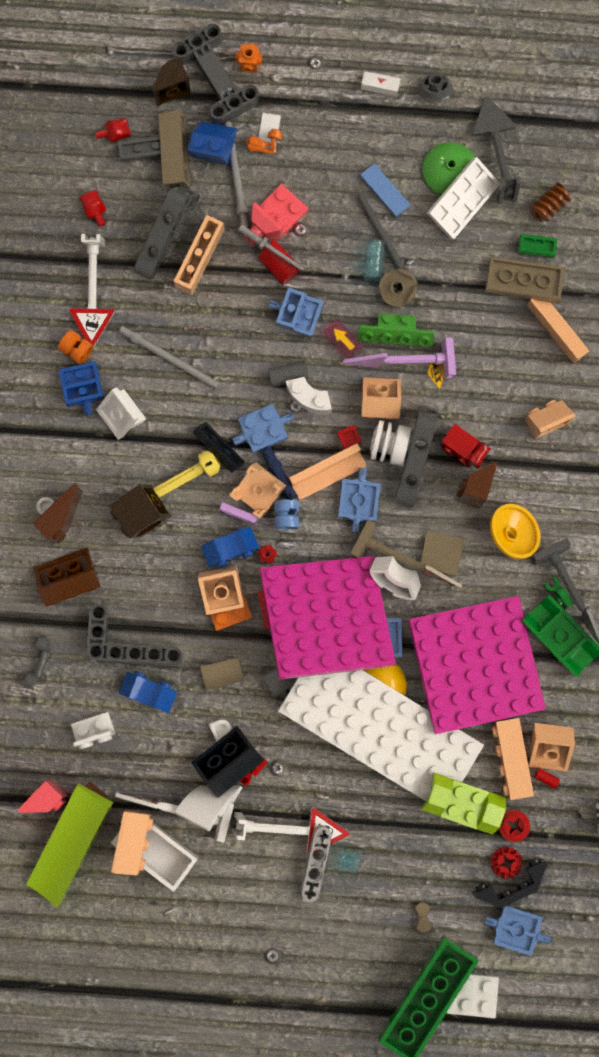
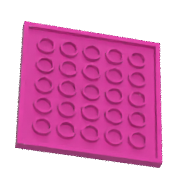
M373 556L360 557L359 559L348 558L260 568V577L279 680L395 666L396 662L380 587L369 572L374 562Z
M519 596L408 620L434 735L546 709L527 628L522 622L524 616Z

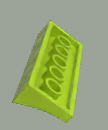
M81 784L76 786L26 883L27 886L45 897L56 908L63 901L113 802Z

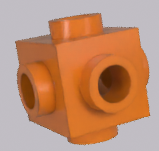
M251 43L241 44L240 51L236 52V62L239 63V71L247 73L258 72V65H262L263 54L259 52V46Z

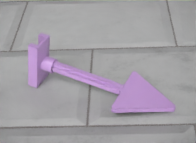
M447 337L441 341L442 353H435V355L387 357V353L343 360V364L377 368L381 363L443 364L444 379H451L452 375H456L453 337Z

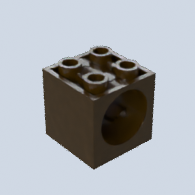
M139 484L109 505L112 510L110 511L112 517L119 521L122 526V533L129 538H141L172 517L152 485Z

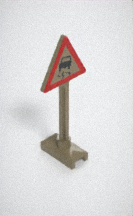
M367 520L350 553L353 555L352 557L359 559L366 548L372 551L376 550L387 556H394L395 560L416 570L424 571L429 577L460 589L463 587L462 584L426 564L423 565L406 555L378 543V540L372 538L377 526L370 520Z

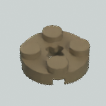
M393 269L385 273L380 280L379 290L382 295L381 297L391 306H406L415 298L418 282L409 271ZM401 283L403 290L396 293L394 285Z

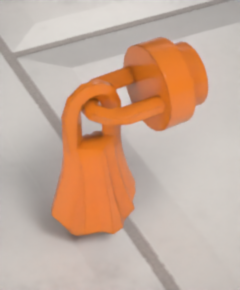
M271 129L268 132L267 137L272 139L271 143L263 141L254 135L246 140V147L250 152L259 151L274 154L276 152L275 141L282 140V131ZM266 145L270 146V150L265 149Z

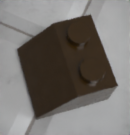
M180 58L167 61L159 72L152 88L157 106L191 93L189 78Z

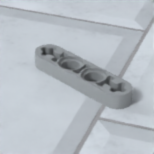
M319 825L313 830L301 883V897L308 903L318 899L332 838L331 831L324 825ZM322 830H324V832L327 834V836L322 837L321 843L325 846L319 844L320 837L318 836V833H322ZM316 849L323 851V856L320 859L313 858V852ZM313 868L319 870L316 878L309 877V871ZM307 881L312 883L311 889L314 892V894H310L309 897L305 893V891H309L310 884L307 883Z

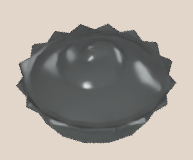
M430 74L419 84L417 89L419 91L418 95L428 102H443L452 95L454 90L453 84L442 74Z

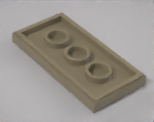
M490 256L485 293L525 299L533 298L534 300L560 304L565 267Z

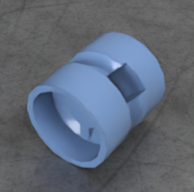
M274 501V512L277 514L274 517V528L283 530L298 529L299 517L296 514L299 512V501Z

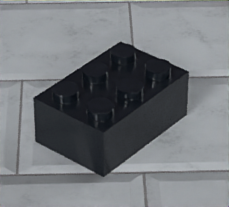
M236 726L192 761L191 764L207 787L219 798L260 765L264 759L240 728Z

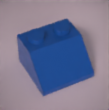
M202 121L192 132L188 152L193 158L228 165L238 129Z

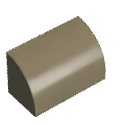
M239 658L201 667L207 690L244 681Z

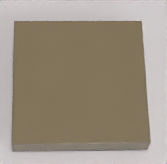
M426 531L420 563L426 564L442 574L457 577L464 538Z

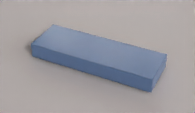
M375 163L360 174L361 179L395 218L410 207V203Z

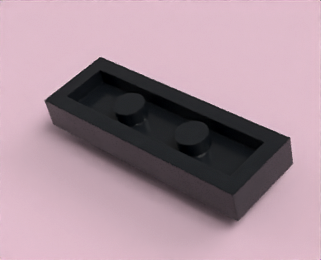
M207 422L199 425L192 432L231 473L242 467L245 463Z

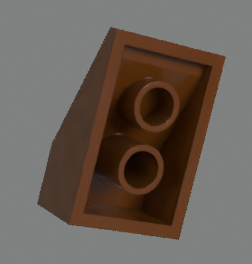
M75 483L32 523L53 544L56 542L60 543L66 538V533L69 530L83 492Z

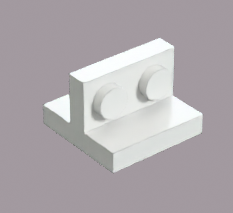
M117 387L109 392L96 409L118 440L123 438L131 428L142 424L146 420L124 389L120 391Z

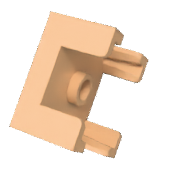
M256 462L246 471L247 475L239 486L233 489L229 496L236 501L241 499L255 510L252 513L260 519L265 516L287 485Z

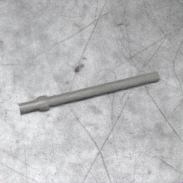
M225 122L224 126L232 127V123ZM234 142L230 163L237 200L236 212L240 219V225L243 224L246 228H249L247 221L248 210L244 203Z
M124 326L120 328L119 333L130 338L134 344H140L214 389H217L219 386V382L144 339L140 333H134Z

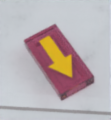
M338 319L323 332L348 359L363 347Z

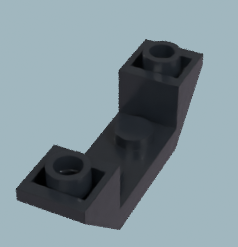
M535 858L529 861V865L525 869L532 882L524 881L518 884V888L513 891L508 889L501 892L498 898L492 885H486V883L476 886V890L472 894L477 899L501 908L512 904L539 890L547 866L546 860Z

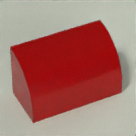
M275 239L269 243V245L293 260ZM266 247L258 256V260L282 286L299 272V269Z

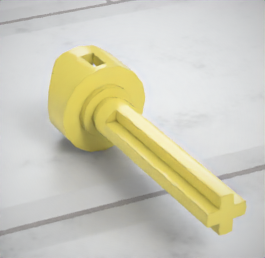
M204 451L198 454L199 463L154 487V490L160 498L204 472L212 477L219 472L220 461L210 451Z

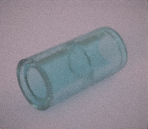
M374 239L366 241L364 279L367 281H380L382 278L384 241Z

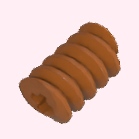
M556 182V185L546 191L545 195L540 197V200H537L534 205L529 207L532 216L539 222H542V220L549 222L548 215L554 217L555 213L553 210L560 212L558 205L565 207L564 200L571 202V198L565 187Z

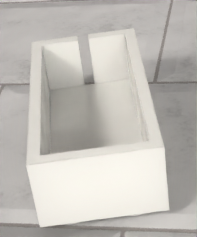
M153 822L152 830L148 831L146 839H150L148 850L143 852L142 859H146L144 870L174 892L199 857ZM119 833L111 842L115 847H117Z

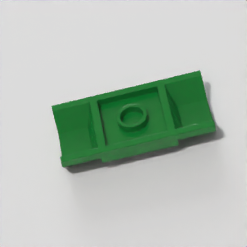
M548 595L522 620L534 636L575 678L599 656V646L551 595Z

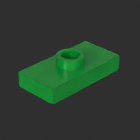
M520 234L518 254L555 258L558 238Z

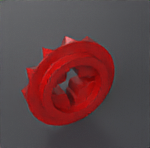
M507 811L499 828L500 833L508 841H522L529 834L530 821L521 811ZM518 820L517 825L519 826L521 831L516 829L511 831V826L507 822L509 821L514 823Z
M501 847L491 857L492 870L501 878H513L521 870L522 857L517 850L511 847ZM503 855L508 860H515L510 863V871L506 866H499L504 862Z

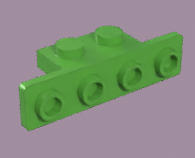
M379 313L378 326L359 325L358 341L433 346L434 331L417 330L416 316Z

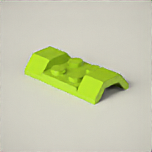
M434 772L432 788L421 810L493 835L500 828L504 817L506 797Z

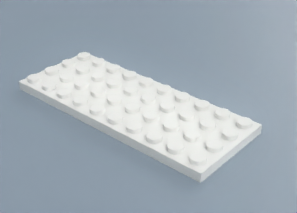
M363 670L299 677L278 709L283 715L427 801L432 788L434 772L463 782L484 746L459 729L434 735L428 710Z

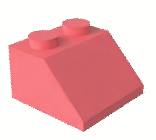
M52 779L47 780L18 811L20 813L57 811L67 803L65 799L68 795Z

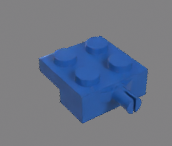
M96 361L60 369L59 374L66 406L81 405L83 406L85 416H88V413L92 415L90 404L94 401L105 399Z

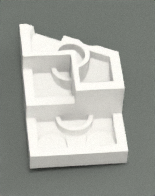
M198 786L185 797L175 813L181 818L210 831L218 816L222 817L230 802L234 803L242 790V786H232L219 798L207 786Z

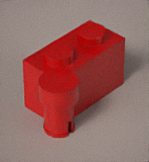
M456 424L453 425L440 443L441 449L448 455L453 454L456 456L460 464L463 466H474L478 469L482 465L484 457L491 450L488 445L485 448V443H480L479 440Z

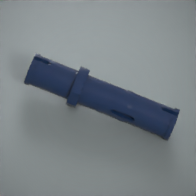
M271 446L266 448L268 454L265 450H262L260 453L268 465V470L272 472L273 476L287 485L282 491L286 499L292 500L290 494L293 499L297 498L298 495Z

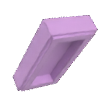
M222 502L220 506L222 513L252 525H256L258 517L226 503Z

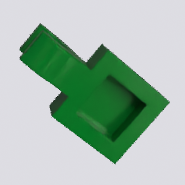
M556 577L552 578L555 583L554 587H550L548 583L544 584V588L547 591L554 592L555 600L561 607L567 609L575 604L565 589L561 587Z

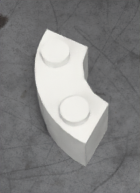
M305 377L286 381L287 391L297 405L314 414H331L332 408L328 391L313 389L307 383Z
M394 556L375 557L369 572L378 586L393 592L395 597L416 600L421 588L417 571L402 567L396 562Z

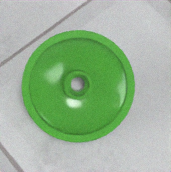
M447 142L435 146L428 152L423 162L422 173L425 183L433 192L442 195L475 156L468 148L458 143ZM453 163L455 166L449 167L448 164Z

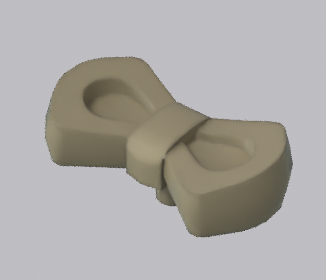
M420 902L414 907L418 914L416 929L419 932L426 933L432 929L427 916L431 906L428 903Z

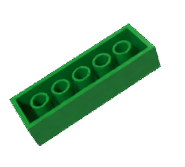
M442 935L379 1034V1042L400 1057H419L478 964V958L445 935Z

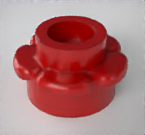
M265 545L258 551L259 560L263 563L267 562L270 564L277 557V551L271 545Z

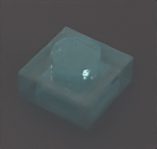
M340 850L338 870L358 872L360 852Z

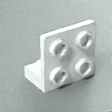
M109 712L71 724L76 739L73 747L79 746V749L91 747L93 742L97 740L98 743L112 740L111 736L116 734Z

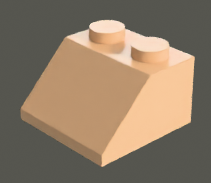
M363 377L361 417L370 419H400L401 379Z
M552 400L545 404V408L541 410L535 408L528 412L529 415L525 420L534 439L569 424L576 417L563 400L558 402Z
M237 565L199 573L198 581L206 615L244 607Z
M535 723L531 736L529 767L567 772L575 746L574 728Z

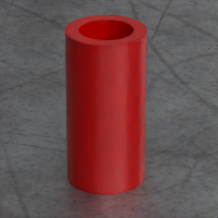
M538 768L534 775L535 779L553 789H556L560 782L558 777L541 768Z

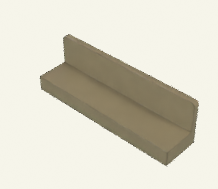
M180 110L159 113L163 185L179 184L189 188L186 116Z

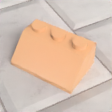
M129 809L123 812L111 873L138 875L140 871L144 870L146 859H142L143 852L148 850L150 840L146 839L148 831L152 830L154 819H150L151 814Z

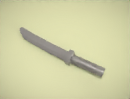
M243 224L239 227L238 231L259 244L261 250L263 247H266L300 271L304 269L269 245L266 237L264 239Z

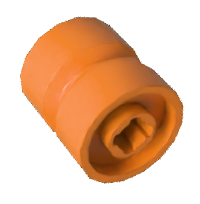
M70 330L61 339L57 349L66 356L70 355L71 360L81 365L90 356L94 346L86 339L81 340L79 334Z

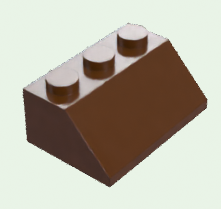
M493 462L470 474L466 480L463 479L456 494L459 497L458 502L480 509L487 501L498 463Z
M88 547L33 567L37 588L46 607L101 587Z

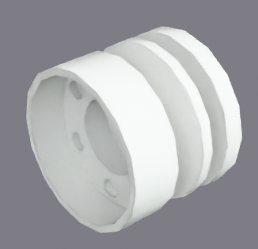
M379 420L370 446L371 460H375L377 452L381 453L380 462H383L386 454L390 455V464L402 467L411 427L399 425L396 432H392V423L389 422L386 431L382 430L384 421Z

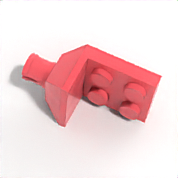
M281 184L260 206L256 202L253 204L252 227L250 230L261 238L281 239L308 212L309 208ZM245 234L243 235L247 242L250 241V245L254 246L256 244Z

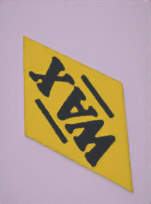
M430 363L427 375L440 389L444 377L443 367L441 364Z

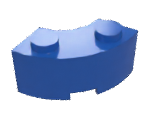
M251 527L239 529L201 546L208 567L217 565V568L228 565V561L242 556L243 559L254 555L253 551L259 548Z
M135 671V674L126 673L118 694L166 713L170 712L178 692L170 689L171 684L163 681L157 684L145 679L146 675Z

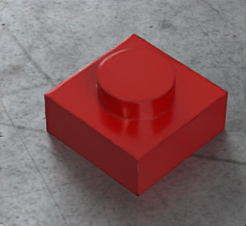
M355 425L337 432L344 450L357 443L358 445L362 443Z

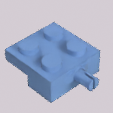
M288 287L282 303L270 300L268 307L279 310L276 321L277 327L312 338L324 301L307 296L304 292Z

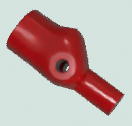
M126 117L109 120L105 123L104 130L95 132L97 139L108 137L110 142H117L123 138L131 137Z
M94 190L82 195L79 200L86 217H95L98 226H104L106 223L101 214L106 211V207L100 199L98 192Z

